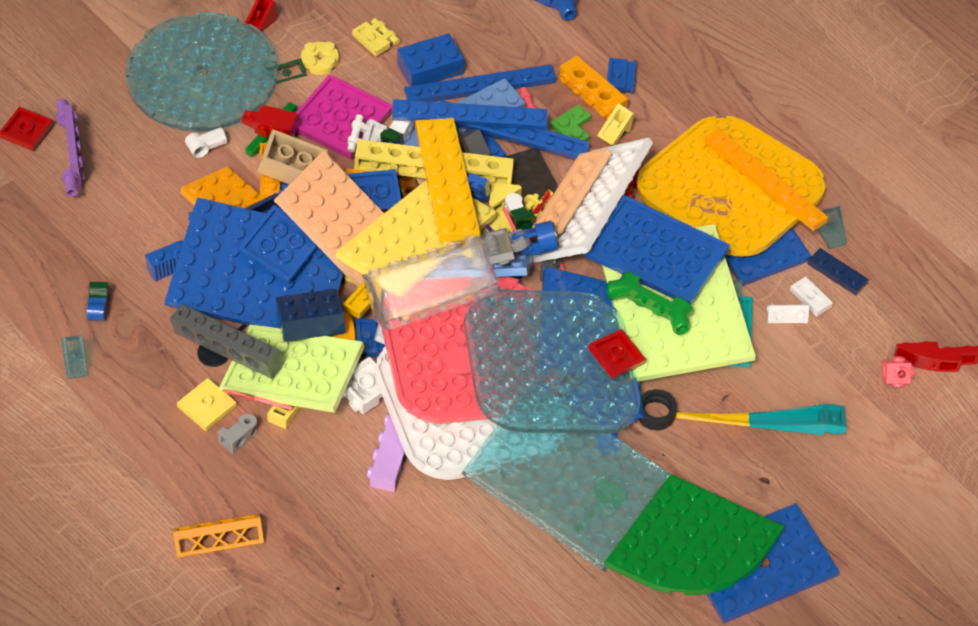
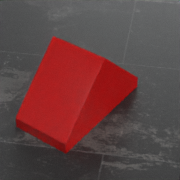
M256 0L244 26L260 35L277 20L276 2L273 0Z

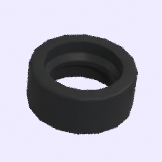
M659 389L648 390L641 395L643 410L645 405L657 402L665 405L669 409V413L664 417H653L644 410L645 418H638V421L650 430L659 431L671 426L675 420L677 410L675 398L670 393Z

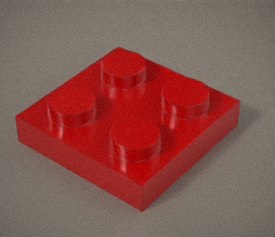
M19 106L0 130V138L33 151L53 126V120Z
M622 329L598 339L588 346V350L611 379L644 365L646 358Z

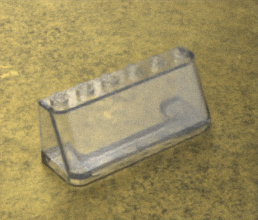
M470 235L465 237L464 241L449 242L446 244V247L440 249L432 248L427 250L425 254L408 256L405 261H393L388 263L387 267L381 269L376 267L368 270V273L363 274V279L375 322L384 329H393L499 292V281L482 238L477 235Z

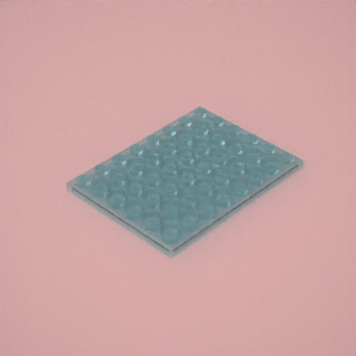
M534 381L529 383L462 471V475L604 572L608 569L605 567V560L671 475Z

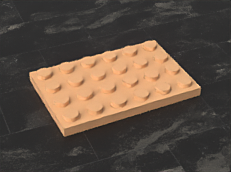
M323 150L274 201L334 264L359 287L367 277L335 258L336 251L384 213Z

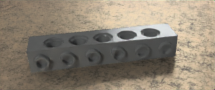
M182 304L170 317L176 334L270 379L284 365L278 348Z

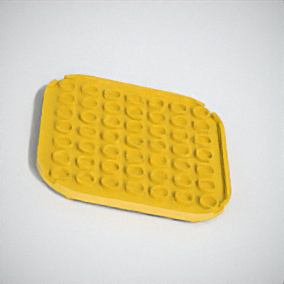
M715 116L704 118L691 126L641 168L637 180L639 196L649 207L694 228L715 224L719 239L730 244V250L726 255L751 256L759 254L769 248L800 220L704 143L705 137L720 129L815 207L824 196L826 186L823 179L824 175L813 162L745 120L732 116H726V118H716ZM699 195H705L704 197L700 198V200L697 199ZM712 197L726 199L731 208L729 209L725 204L715 203ZM692 198H696L695 206L690 207ZM704 198H710L712 201H704ZM699 207L714 209L715 214L703 212ZM717 210H719V211H725V212H726V210H727V211H728V215H726V216L719 215V214L717 213Z

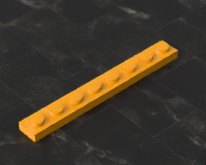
M720 129L705 137L704 143L812 231L827 223V215Z

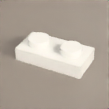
M804 277L790 287V291L804 305H810L809 310L816 317L832 307L833 302L807 277Z

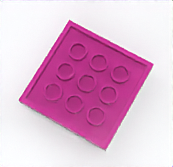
M329 74L295 112L298 113L299 127L296 132L352 159L356 154V148L355 152L347 151V140L351 136V125L356 115H362L364 117L363 123L365 124L369 119L382 124L392 112L393 105ZM360 131L358 138L362 139L364 132Z

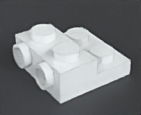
M370 357L356 365L342 398L346 397L350 401L349 404L353 411H360L362 414L377 406L379 399L383 397L376 381V363Z

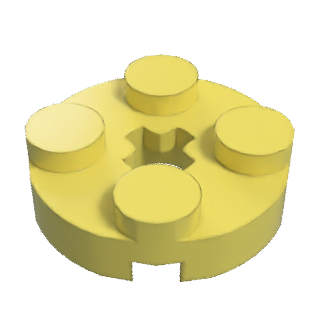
M309 42L304 46L301 59L304 68L309 69L310 73L324 75L330 73L332 68L338 66L339 54L332 42Z

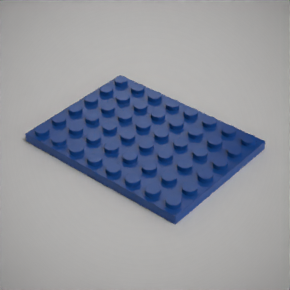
M197 197L164 305L178 309L183 304L210 317L247 326L259 325L280 329L277 318L276 297L324 291L326 289H337L339 292L344 273L318 247L289 284L238 252V248L266 213Z

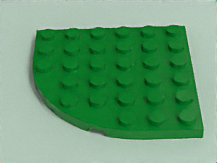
M670 474L605 560V567L644 586L664 593L673 591L683 592L684 595L710 594L730 588L735 585V582L742 578L746 579L756 571L783 534L785 526Z

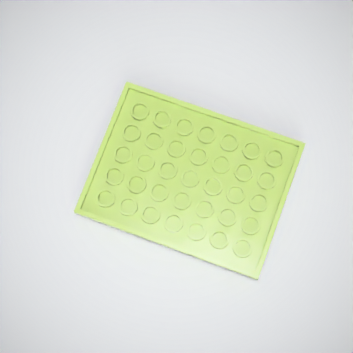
M715 224L696 227V229L719 239ZM725 257L691 305L694 310L689 317L691 328L685 334L678 335L673 333L670 320L655 315L651 310L640 307L627 298L611 300L619 330L622 329L646 358L644 365L630 371L632 380L635 379L639 382L755 360V352ZM602 265L606 284L608 281L621 278L622 274ZM641 284V286H643L644 288L670 300L671 302L674 300L654 289H651Z

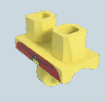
M549 189L540 201L538 200L539 195L536 193L534 195H526L523 200L526 205L525 210L530 211V209H533L534 223L542 213L541 209H544L551 199L553 192Z

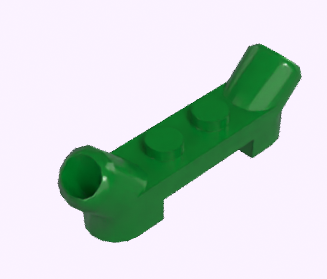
M624 272L618 280L608 281L606 285L607 295L612 301L627 298L635 302L636 305L651 310L655 315L670 320L673 333L682 335L690 330L689 317L694 310L687 301L676 296L671 302L641 286V277L630 272Z

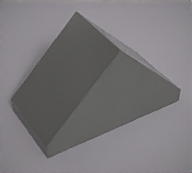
M467 129L458 134L460 148L463 153L491 156L480 129Z

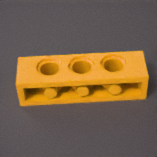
M577 55L560 66V81L585 100L589 106H592L600 116L608 120L618 103L627 109L628 98Z

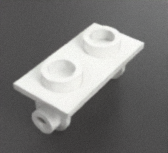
M771 303L766 307V312L768 313L767 323H808L810 305H804L803 303L800 305H774Z

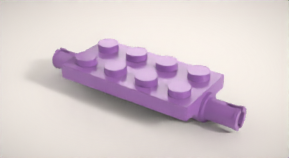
M61 99L56 102V120L60 126L66 128L70 167L63 171L62 180L65 183V194L73 197L78 194V189H82L81 181L85 180L84 169H80L83 168L82 154H78L82 150L81 140L77 139L80 138L79 124H75L78 123L77 112L72 111V105L67 100Z

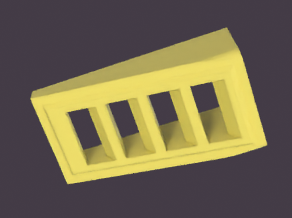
M273 405L267 413L268 422L287 429L301 407L292 406L293 409L288 411Z

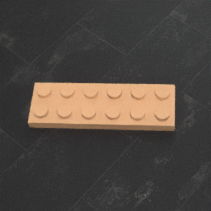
M608 148L578 155L534 224L551 220L554 222L557 236L564 232L565 226L573 218L574 212L582 204L583 198L590 191L593 182L599 177L602 168L607 164V160L612 154ZM537 236L530 237V239L536 240Z

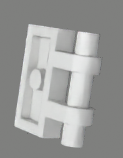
M357 114L355 120L352 121V133L347 140V151L355 152L358 139H360L358 138L360 131L364 132L361 140L381 142L380 134L384 129L386 130L387 126L373 119L367 120L365 124L363 123L364 117Z

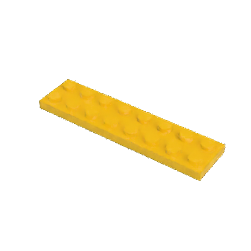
M454 118L415 120V129L439 241L480 239V230L469 182H467L466 169Z

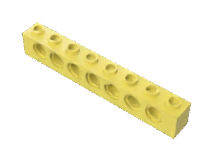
M358 139L354 170L371 172L396 169L397 175L426 179L419 147ZM462 152L467 178L471 172L488 179L489 187H491V183L511 184L514 159Z

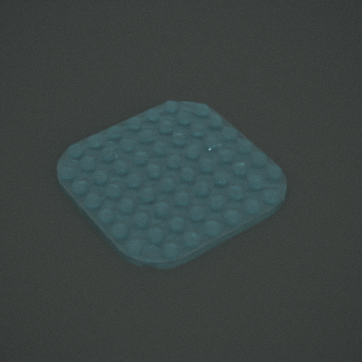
M493 289L478 294L472 302L470 301L466 309L464 330L475 397L483 414L496 425L515 432L610 434L627 428L634 421L640 408V393L635 369L611 379L588 350L590 343L620 329L626 333L625 323L614 306L611 308L604 303L603 298L586 292Z

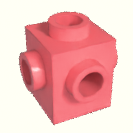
M894 356L893 359L882 360V380L886 384H892L894 387H903L905 384H911V378L914 377V366L911 365L910 361L903 356Z

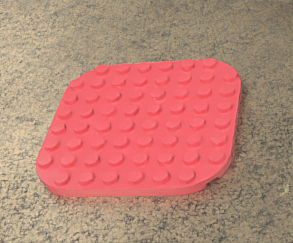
M509 276L462 277L421 280L401 298L390 292L383 299L381 305L380 323L395 392L401 405L413 416L430 423H453L530 416L550 407L558 395L561 377L560 372L534 368L541 302L529 286L525 287L518 283V279ZM458 346L472 349L479 359L477 369L506 387L507 391L504 392L474 371L468 374H458L451 371L445 363L446 353Z

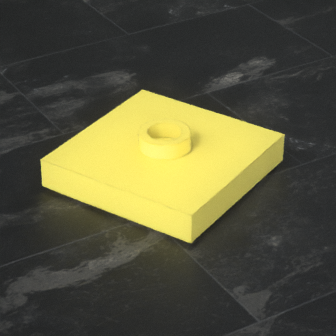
M207 378L178 401L177 407L202 429L207 431L237 407V402L219 390V387Z

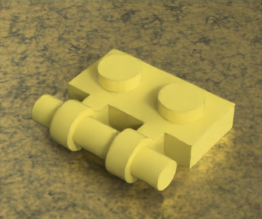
M377 18L372 19V26L366 21L352 30V36L375 56L388 50L390 42L395 45L400 43L397 34L393 30H389L386 24Z

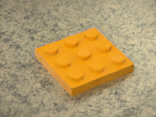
M228 166L181 187L180 194L194 206L197 197L245 209L260 201V194Z

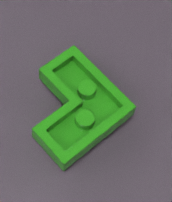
M578 104L550 122V128L556 133L588 142L590 141V135L581 126L591 120V115Z

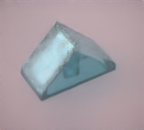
M840 206L820 210L828 216L827 223L817 229L827 248L831 249L847 244Z
M83 336L61 337L66 378L88 376Z

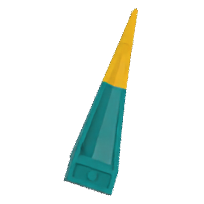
M818 404L793 409L752 413L677 412L675 418L817 435H824V432L845 434L847 427L845 407L833 404Z

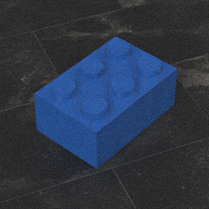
M450 33L397 49V64L409 86L439 82L464 74V58Z

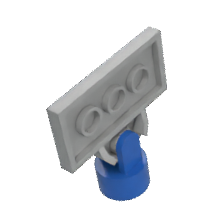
M550 220L534 224V228L525 230L521 228L508 233L507 228L481 233L480 239L469 240L474 268L485 269L490 267V264L509 263L510 260L514 259V252H519L522 255H538L558 250L559 242L554 222ZM537 236L538 242L531 243L530 237Z

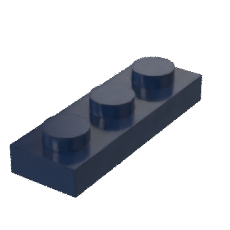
M821 248L808 259L807 264L855 296L868 284V278Z

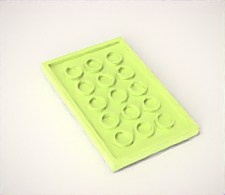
M249 325L246 334L278 348L284 365L270 379L232 361L219 390L226 389L281 404L335 413L363 352V342L329 336L283 342L279 328Z

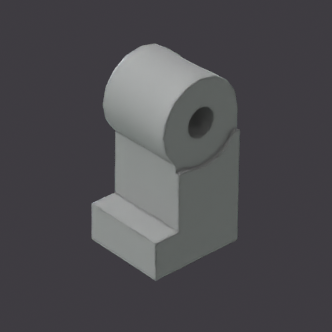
M248 413L243 414L238 422L228 430L223 426L217 431L218 442L234 454L257 434L256 417Z

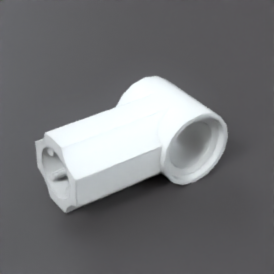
M217 128L204 134L198 132L191 133L186 137L185 143L195 158H202L210 149L226 144L227 138L224 130Z

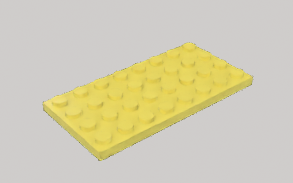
M425 180L336 251L335 258L401 298L468 240L439 241L428 185ZM472 197L479 230H481L496 218L497 211Z

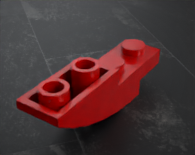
M937 341L904 342L897 344L893 356H903L911 362V365L924 370L959 372L961 365L977 364L978 346L966 345L963 347L939 348Z

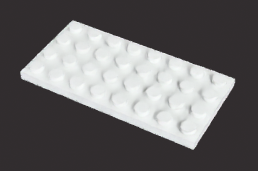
M649 137L606 147L612 154L607 160V164L600 171L599 177L590 187V191L583 198L582 204L574 212L573 218L565 226L564 232L557 236L559 242L558 250L532 255V263L566 256L570 257L576 254H586L592 249V245L600 235L603 226L608 222L609 216L617 207V203L621 196L624 195L628 184L633 180L634 174L640 168L645 156L649 153V149L653 144Z

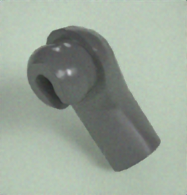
M560 258L545 260L541 264V282L545 266L555 269L559 268L561 265Z

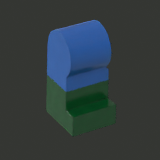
M108 282L89 283L87 320L105 321L110 298Z

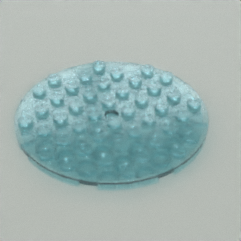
M205 12L197 13V16L184 17V15L171 18L146 32L144 38L138 44L136 43L127 59L125 74L128 91L132 100L148 117L175 129L208 131L225 128L241 122L245 110L258 111L274 91L278 77V63L271 42L258 28L250 23L247 25L234 16ZM200 69H202V70H206V73L204 74V72H197V71L200 70Z

